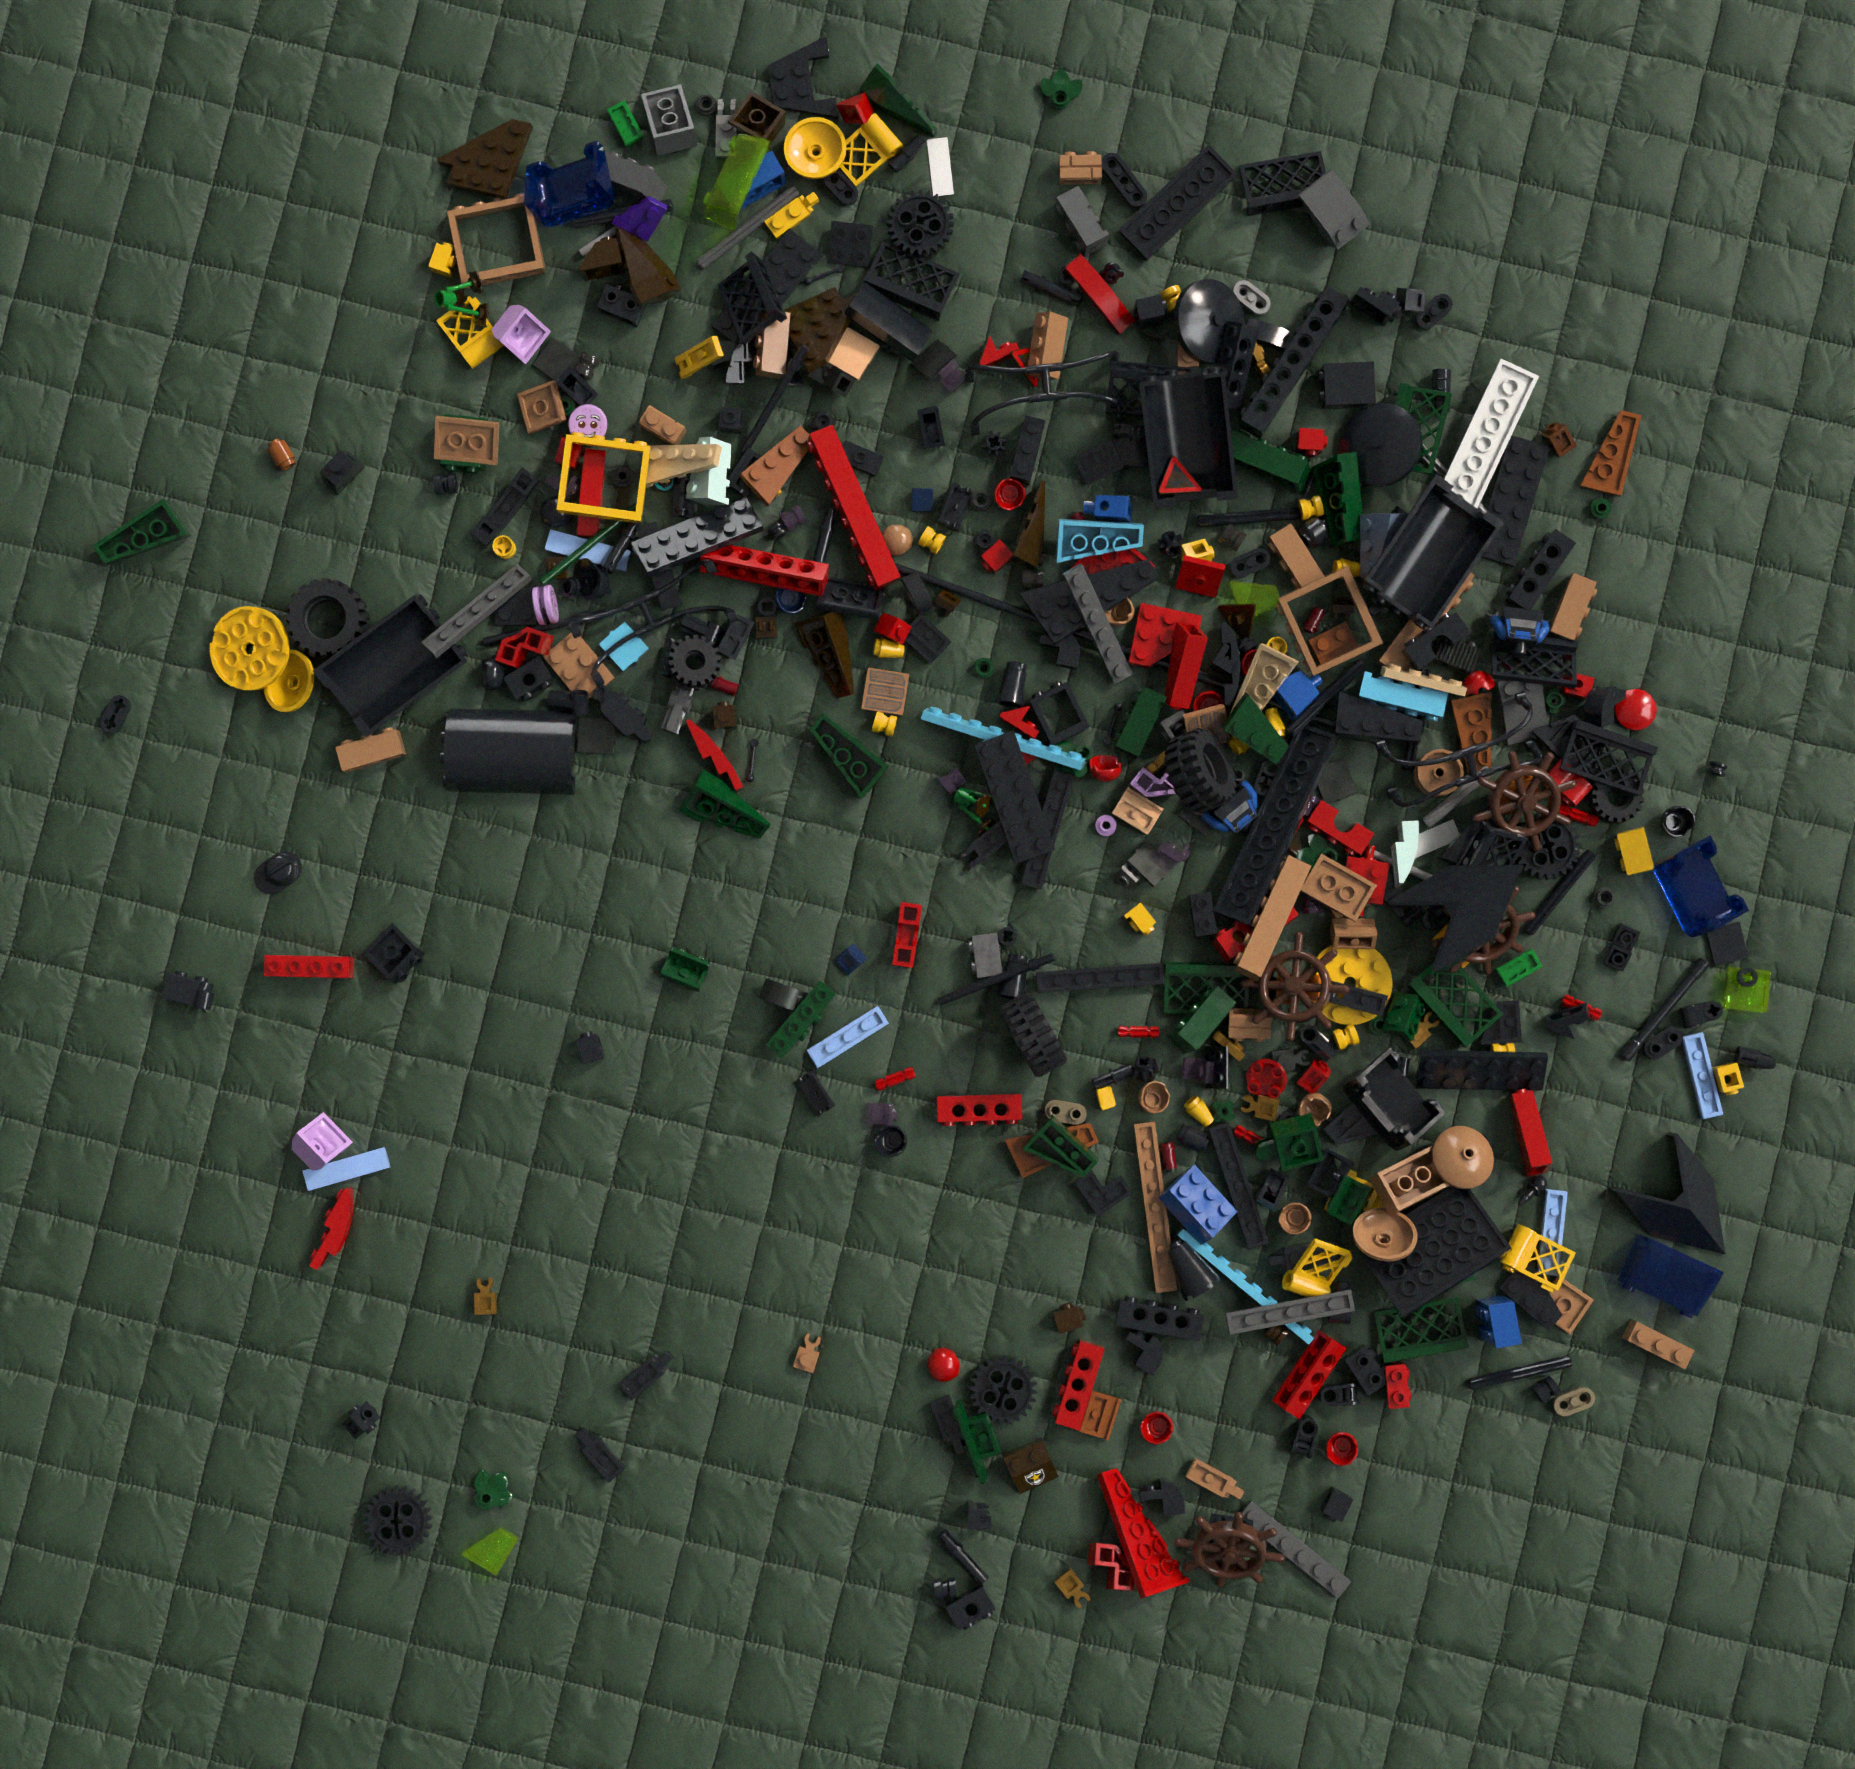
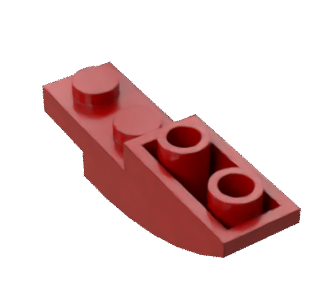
M347 1187L344 1190L341 1189L335 1198L337 1203L334 1208L330 1207L324 1216L326 1219L324 1225L330 1228V1231H325L320 1240L323 1242L319 1249L316 1248L310 1256L312 1262L309 1266L315 1270L322 1267L329 1254L338 1255L346 1241L354 1210V1193L351 1187Z

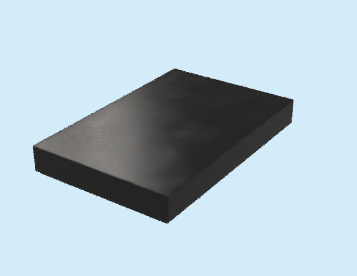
M828 577L823 595L818 596L816 609L878 620L885 587L875 591L874 587L867 583Z

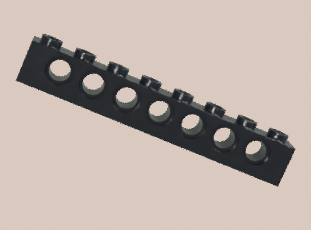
M1327 287L1324 293L1319 292L1314 301L1316 303L1315 307L1308 309L1303 318L1305 322L1302 326L1299 324L1293 333L1294 339L1292 342L1287 341L1282 349L1284 354L1281 358L1277 357L1272 364L1271 369L1273 371L1270 375L1266 374L1260 383L1262 388L1259 392L1255 391L1249 400L1251 404L1248 409L1244 407L1238 417L1241 419L1239 428L1258 439L1262 438L1346 309L1349 301L1347 297L1330 287ZM1326 310L1329 312V314L1324 315L1320 311ZM1314 326L1318 331H1312L1309 327ZM1305 343L1308 347L1302 348L1298 344ZM1293 359L1297 364H1290L1287 360ZM1277 376H1283L1286 380L1280 381L1277 379ZM1271 392L1275 395V397L1270 398L1266 395V393ZM1261 409L1264 411V414H1257L1255 410Z

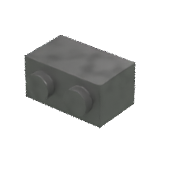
M997 933L972 936V941H968L969 952L974 953L975 961L971 962L972 974H977V978L1002 973Z

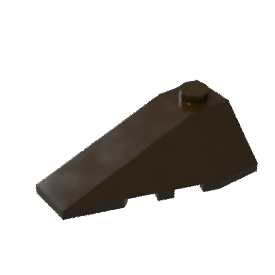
M620 227L615 229L620 251L625 254L626 258L624 267L625 270H629L630 279L628 280L629 287L638 305L665 302L681 290L672 270L643 239Z
M1041 480L1012 561L1036 570L1038 565L1042 566L1046 554L1042 553L1044 549L1045 481Z
M827 611L794 623L802 645L805 649L808 648L814 656L813 662L815 665L819 664L823 670L824 679L836 698L853 695L854 687L847 628L842 614Z

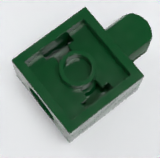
M1311 1113L1270 1123L1273 1136L1256 1140L1254 1143L1257 1157L1260 1160L1278 1157L1282 1171L1324 1161L1317 1128Z

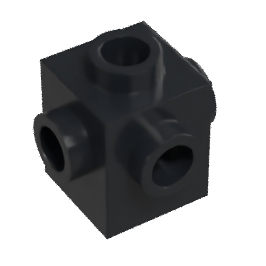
M366 1401L362 1406L355 1405L348 1412L350 1416L342 1425L356 1440L364 1432L368 1435L377 1427L375 1422L380 1416L376 1409Z

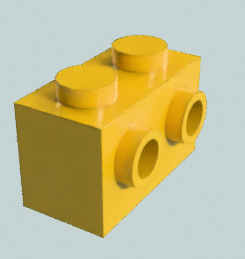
M1644 827L1617 834V838L1614 840L1617 851L1621 850L1623 858L1620 859L1622 871H1626L1627 875L1654 868Z

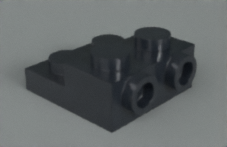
M1362 287L1357 290L1350 302L1351 305L1383 326L1388 321L1392 323L1402 308L1399 306L1400 302L1397 301V297L1393 294L1382 291L1377 298L1372 290L1369 288L1363 289Z
M392 923L363 954L389 981L397 984L407 979V972L412 967H417L422 963V957L425 953Z

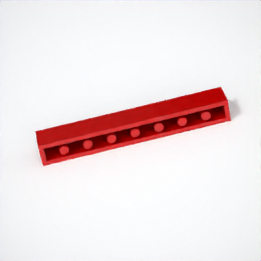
M833 424L810 433L806 442L808 450L815 455L816 468L819 472L823 473L825 478L823 482L826 490L832 493L833 506L836 510L840 511L842 516L840 520L843 528L849 531L850 544L853 548L857 549L859 554L857 556L858 562L861 567L866 569L868 584L873 586L876 591L898 582L901 576Z

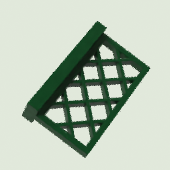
M1400 383L1395 405L1405 409L1410 414L1415 411L1421 418L1417 422L1420 426L1424 423L1429 432L1422 436V440L1430 435L1435 439L1434 445L1427 450L1422 445L1424 452L1421 453L1419 459L1425 455L1428 456L1430 460L1428 469L1420 468L1416 464V467L1411 472L1432 475L1452 394L1450 392L1412 387L1409 384ZM1414 393L1423 394L1426 398L1417 406L1412 402ZM1436 397H1444V405L1435 409L1431 401ZM1429 403L1434 411L1423 418L1418 409ZM1437 415L1440 419L1439 425L1431 430L1426 421Z
M1164 961L1163 1012L1188 1014V1010L1191 1007L1187 1003L1195 995L1202 999L1198 992L1206 985L1213 988L1209 982L1214 977H1221L1226 983L1220 989L1223 990L1229 985L1235 992L1231 998L1234 1000L1239 996L1244 1001L1243 1008L1248 1009L1249 988L1242 987L1237 991L1230 983L1236 977L1249 978L1234 971L1237 965L1235 963ZM1169 976H1178L1183 983L1174 990L1169 985ZM1194 976L1200 977L1204 981L1197 990L1188 983ZM1185 984L1194 992L1186 1000L1177 993ZM1174 995L1183 1002L1178 1008H1168V1000Z
M1432 963L1412 980L1407 987L1422 999L1428 1010L1463 1048H1467L1499 1019L1503 1013L1461 967L1458 968V973H1433L1431 971ZM1426 974H1435V987L1426 986L1421 979ZM1450 975V987H1438V976ZM1462 976L1465 979V988H1453V977ZM1438 990H1450L1449 1002H1441L1438 999ZM1453 990L1465 991L1464 1003H1452ZM1468 991L1479 994V1004L1467 1003ZM1452 1005L1464 1006V1018L1454 1017ZM1467 1006L1479 1007V1019L1467 1018ZM1482 1007H1490L1496 1015L1490 1020L1482 1019ZM1467 1021L1478 1022V1031L1473 1036L1466 1030Z
M1458 1297L1429 1302L1419 1308L1421 1309L1419 1313L1413 1312L1416 1317L1410 1326L1399 1319L1400 1314L1398 1317L1392 1315L1399 1313L1397 1309L1374 1312L1384 1363L1468 1349L1469 1345ZM1455 1302L1456 1313L1452 1318L1441 1312L1445 1304ZM1442 1305L1439 1310L1434 1306ZM1431 1307L1437 1311L1431 1322L1420 1315L1424 1308ZM1439 1313L1450 1320L1444 1331L1433 1324ZM1389 1315L1395 1319L1389 1330L1381 1325L1379 1316ZM1456 1316H1458L1459 1323L1454 1320ZM1418 1317L1429 1324L1423 1334L1412 1328ZM1397 1321L1408 1328L1402 1338L1391 1332ZM1452 1322L1460 1327L1462 1336L1451 1337L1446 1333ZM1431 1326L1442 1333L1436 1341H1431L1425 1337ZM1382 1329L1387 1332L1384 1337H1383ZM1410 1330L1420 1336V1339L1414 1345H1410L1403 1340ZM1388 1334L1399 1340L1395 1348L1386 1349L1384 1340ZM1443 1335L1448 1337V1339L1440 1340ZM1422 1339L1428 1341L1425 1343H1420ZM1401 1342L1404 1343L1405 1345H1407V1346L1399 1347V1345L1401 1344Z

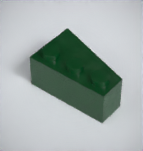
M1143 687L1140 694L1136 692L1131 702L1134 705L1132 712L1127 711L1122 721L1125 724L1123 731L1118 730L1113 742H1116L1115 748L1138 758L1167 697L1146 687Z
M1245 692L1221 727L1277 765L1288 749V746L1253 699Z
M1218 986L1211 989L1208 987L1202 993V999L1188 1010V1014L1184 1019L1180 1020L1173 1031L1167 1036L1185 1054L1197 1051L1236 1004Z
M1053 1115L1022 1149L1083 1178L1099 1161V1157Z

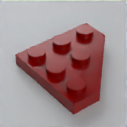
M1135 548L1083 557L1073 567L1082 564L1087 575L1147 560V558Z
M1140 603L1128 664L1150 668L1158 661L1171 655L1176 622L1196 624L1200 628L1202 616Z

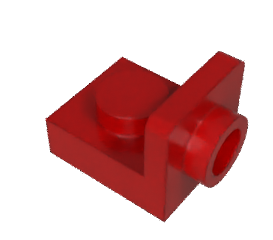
M1314 1058L1311 1065L1297 1080V1084L1310 1094H1314L1329 1078L1331 1069H1329V1066L1324 1061Z

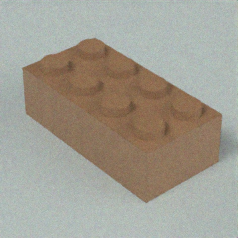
M1433 1145L1378 1172L1369 1179L1389 1216L1451 1186L1440 1178L1433 1166L1431 1156Z

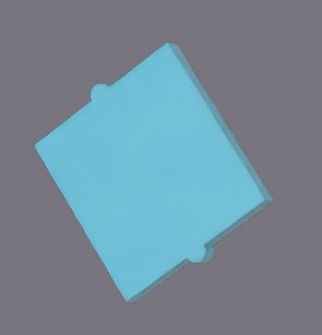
M624 622L614 631H610V635L600 642L599 645L606 651L616 642L634 631ZM635 637L618 647L609 657L624 672L634 662L637 663L638 659L649 648L639 637Z

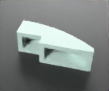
M1402 821L1397 826L1399 842H1395L1391 846L1395 888H1399L1404 883L1413 865L1418 847V821Z

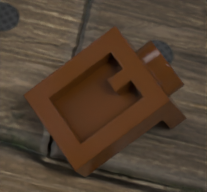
M1558 422L1551 423L1541 433L1542 438L1548 440L1555 455L1559 458L1577 446L1567 426Z

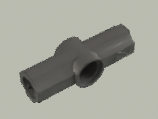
M676 686V689L672 691L669 698L668 710L661 729L679 735L684 718L689 713L693 703L694 688L686 691L685 686L681 688Z

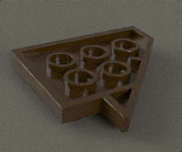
M511 119L438 158L437 162L439 165L452 168L446 182L448 187L505 200L531 135L532 124Z
M836 287L784 310L790 313L789 335L797 351L802 344L809 348L802 360L808 373L828 364L851 321V318L844 314L856 294L842 300Z

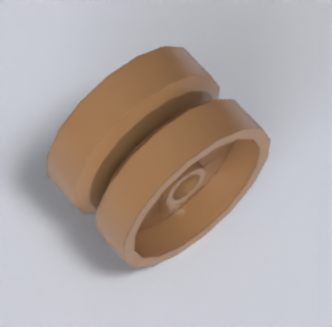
M1445 749L1432 750L1421 756L1418 761L1442 758L1453 752ZM1460 759L1428 766H1415L1413 781L1418 790L1426 795L1443 785L1453 782L1454 779L1463 777V765ZM1437 769H1438V772H1441V776H1440V777L1436 775V770H1437ZM1454 786L1433 797L1445 796L1455 791L1458 787Z

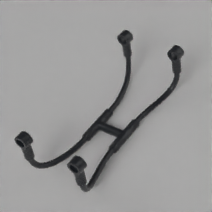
M1109 351L1076 362L1025 366V368L971 365L967 367L965 371L966 383L974 382V370H984L1002 373H1041L1043 393L1008 400L981 412L970 423L971 435H980L979 421L986 415L1001 408L1022 402L1035 403L1065 400L1071 397L1093 398L1113 403L1118 406L1116 408V420H1125L1126 407L1119 400L1106 395L1088 392H1052L1050 372L1064 371V369L1082 366L1110 357L1111 367V360L1119 361L1120 354L1116 351Z
M705 559L695 563L665 586L622 604L619 608L578 618L569 623L568 628L575 639L582 635L577 624L609 617L623 611L627 612L639 606L647 623L616 642L596 661L592 668L591 677L597 687L605 684L600 672L597 670L613 651L627 641L670 623L675 618L684 616L686 613L722 611L731 624L739 620L734 609L717 605L694 607L669 616L665 615L657 620L653 619L646 602L659 597V594L679 583L703 565L709 575L716 573L717 569L712 560Z
M1522 691L1515 694L1517 704L1519 706L1522 705L1528 711L1526 718L1517 727L1492 741L1482 742L1458 750L1442 758L1425 761L1401 760L1392 756L1384 739L1376 741L1375 745L1378 753H1382L1385 758L1399 765L1428 766L1450 760L1455 761L1465 757L1468 767V775L1454 779L1453 782L1443 785L1416 800L1403 802L1395 786L1386 788L1388 798L1400 807H1412L1454 786L1459 787L1474 782L1479 777H1488L1495 772L1510 769V764L1477 771L1474 754L1487 750L1488 747L1510 738L1528 724L1533 716V708L1525 692ZM1533 738L1525 740L1524 745L1527 752H1531L1537 758L1518 762L1519 765H1535L1541 762L1542 752L1536 746L1535 740Z

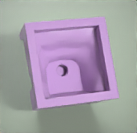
M521 305L509 306L492 328L493 336L525 364L551 332L530 311Z
M323 1112L296 1133L292 1139V1150L314 1171L322 1169L333 1158L344 1152L353 1142Z

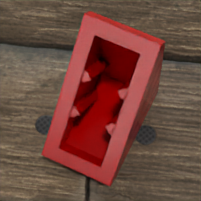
M865 92L836 104L845 123L865 124L873 113V108Z

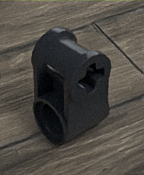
M1706 1001L1679 1008L1684 1029L1719 1019L1723 1014V1007L1716 1001ZM1710 1007L1715 1008V1011H1713L1712 1014L1707 1013V1010H1709Z
M1358 1382L1325 1384L1317 1392L1318 1399L1327 1406L1360 1404L1356 1391ZM1327 1390H1332L1333 1397L1330 1400L1324 1399V1393Z
M1304 1415L1298 1419L1291 1440L1289 1454L1297 1453L1307 1456L1308 1459L1312 1458L1318 1425L1311 1416ZM1306 1422L1313 1423V1427L1309 1431L1302 1430V1426Z

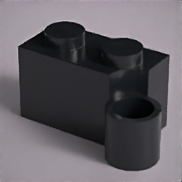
M175 970V974H167L161 998L211 1010L215 993H212L214 984L209 983L208 978L197 975L195 979L187 977L188 973Z

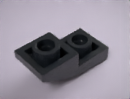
M1247 319L1246 324L1259 327L1256 340L1257 345L1266 344L1282 352L1289 338V330L1268 322Z
M1620 922L1603 963L1623 972L1641 932Z

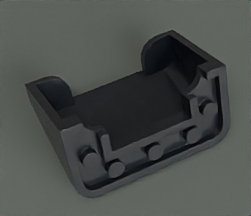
M1389 1048L1345 1083L1343 1090L1392 1149L1399 1151L1412 1145L1445 1112L1437 1100L1423 1099L1398 1069L1401 1066L1400 1055Z

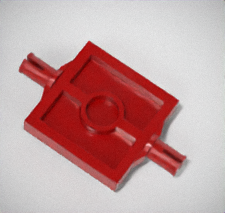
M1367 845L1365 857L1356 858L1348 856L1346 868L1377 885L1367 904L1382 905L1390 863L1379 862L1373 859L1376 846H1372L1370 854L1371 845ZM1364 909L1362 910L1360 917H1363Z

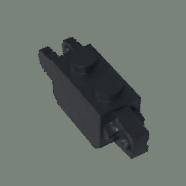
M605 685L598 686L592 691L601 704L600 714L623 737L634 735L642 743L650 740L652 735L643 725L645 723L643 718L645 714L638 707L633 708L628 703L630 699L623 692L618 693L616 690L613 692Z
M1341 1240L1326 1242L1338 1247L1342 1245ZM1311 1242L1281 1247V1249L1277 1250V1255L1267 1256L1268 1265L1280 1264V1269H1293ZM1316 1247L1312 1254L1314 1256L1320 1253H1324L1325 1250L1320 1247ZM1342 1255L1331 1256L1330 1260H1338ZM1327 1258L1315 1261L1316 1265L1329 1263ZM1312 1262V1263H1309V1264L1304 1265L1303 1267L1314 1266V1265H1313V1262Z

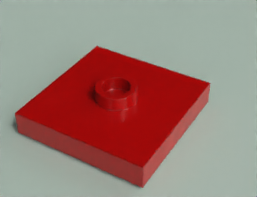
M1184 555L1175 588L1216 598L1225 565Z

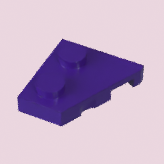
M648 196L641 200L639 204L629 207L620 216H614L612 224L648 242L665 214L667 205Z

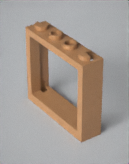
M516 194L510 199L496 198L490 203L476 202L470 207L456 206L452 210L447 211L462 284L468 282L469 274L466 271L457 220L523 206L526 209L536 261L478 272L483 285L546 273L533 204L529 195Z
M1348 566L1277 598L1278 604L1275 605L1280 616L1284 615L1287 623H1284L1289 635H1294L1296 641L1293 642L1297 653H1302L1305 659L1302 661L1303 667L1307 673L1311 672L1313 676L1383 644ZM1342 577L1370 638V642L1316 666L1287 602Z

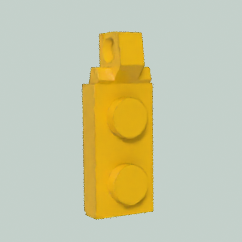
M814 192L805 198L801 195L765 220L764 223L777 240L789 228L793 229L807 219L814 211L812 207L819 202V198Z

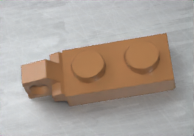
M1194 1458L1185 1475L1186 1478L1221 1497L1229 1498L1231 1494L1241 1499L1244 1490L1235 1486L1237 1481L1231 1476L1197 1458Z

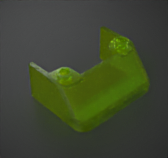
M740 133L737 137H732L729 148H731L730 153L712 192H707L703 200V204L706 205L705 218L733 231L736 230L738 214L766 153L770 152L771 141L762 137Z

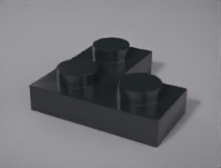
M1092 1170L1084 1178L1079 1177L1074 1181L1098 1217L1133 1193L1121 1175L1104 1187Z

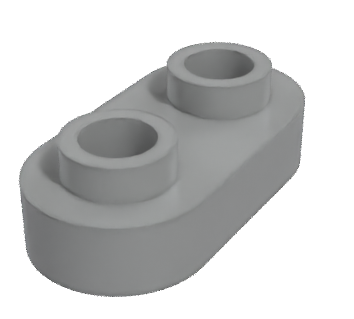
M1242 280L1235 284L1233 292L1242 306L1257 316H1262L1268 312L1271 302L1267 295L1248 281ZM1245 290L1247 294L1242 296L1239 291ZM1256 303H1261L1263 308H1257Z

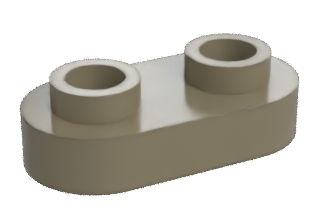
M1051 1100L1045 1106V1114L1048 1118L1053 1115L1063 1123L1078 1125L1084 1122L1087 1116L1084 1106L1078 1103ZM1054 1106H1057L1059 1108L1058 1114H1053L1051 1112V1109ZM1074 1110H1078L1080 1112V1116L1078 1118H1074L1072 1116Z
M1578 1387L1557 1395L1552 1402V1407L1557 1414L1569 1416L1590 1408L1595 1402V1395L1587 1387ZM1584 1393L1586 1398L1580 1401L1579 1396ZM1562 1401L1566 1402L1564 1408H1560V1402Z

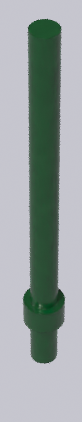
M636 503L631 505L626 511L636 512ZM611 521L540 578L539 582L543 586L547 585L617 527L623 526L627 522Z

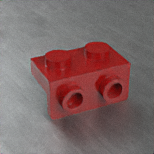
M1392 1362V1365L1385 1366L1387 1404L1390 1409L1410 1407L1409 1370L1406 1364L1402 1362Z

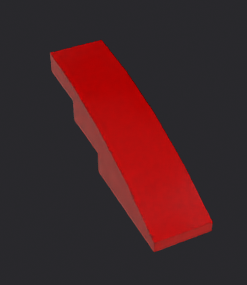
M1082 254L1078 255L1065 267L1068 274L1078 283V287L1092 301V305L1119 335L1135 322V319Z
M585 448L579 504L602 507L606 450ZM578 515L577 536L593 537L599 532L601 518Z
M690 719L686 720L703 760L712 758L720 776L728 773L737 792L745 789L735 769L721 749Z

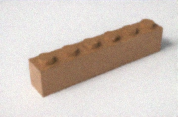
M1472 573L1468 575L1441 617L1450 608L1453 610L1461 601L1459 598L1463 591L1467 593L1474 584L1471 580L1475 575ZM1409 619L1376 663L1381 667H1388L1389 664L1401 666V670L1408 671L1411 666L1401 651L1406 648L1404 644L1415 637L1418 640L1422 637L1421 631L1423 629L1413 623L1414 621Z
M1290 855L1282 861L1277 871L1279 872L1277 878H1274L1271 882L1269 889L1271 891L1268 897H1264L1260 905L1261 913L1260 915L1256 914L1251 924L1254 928L1251 934L1247 933L1242 944L1245 945L1243 952H1238L1234 963L1237 964L1234 971L1254 981H1258L1261 978L1310 871L1311 865Z

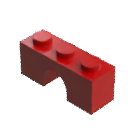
M1323 800L1318 801L1305 822L1309 825L1308 829L1316 834L1321 832L1326 835L1328 842L1333 845L1340 844L1344 847L1343 851L1352 857L1362 855L1374 833L1359 823H1354L1348 832L1338 831L1334 825V819L1339 811Z
M901 902L892 962L894 966L913 968L922 911V905Z

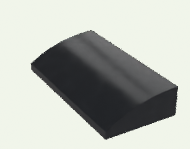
M864 282L844 314L911 362L919 355L933 332L929 327L866 282Z

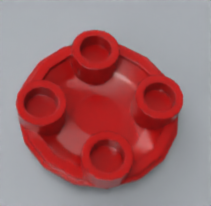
M1640 689L1627 690L1626 699L1614 706V713L1620 724L1632 731L1641 730L1651 725L1657 712L1656 703L1652 696Z
M1259 1059L1254 1061L1246 1072L1247 1089L1256 1096L1262 1095L1274 1099L1278 1098L1287 1085L1286 1072L1274 1060Z

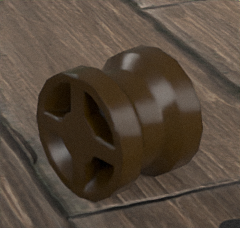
M1281 1325L1268 1327L1265 1329L1263 1336L1272 1339L1273 1344L1277 1346L1284 1339L1289 1329Z

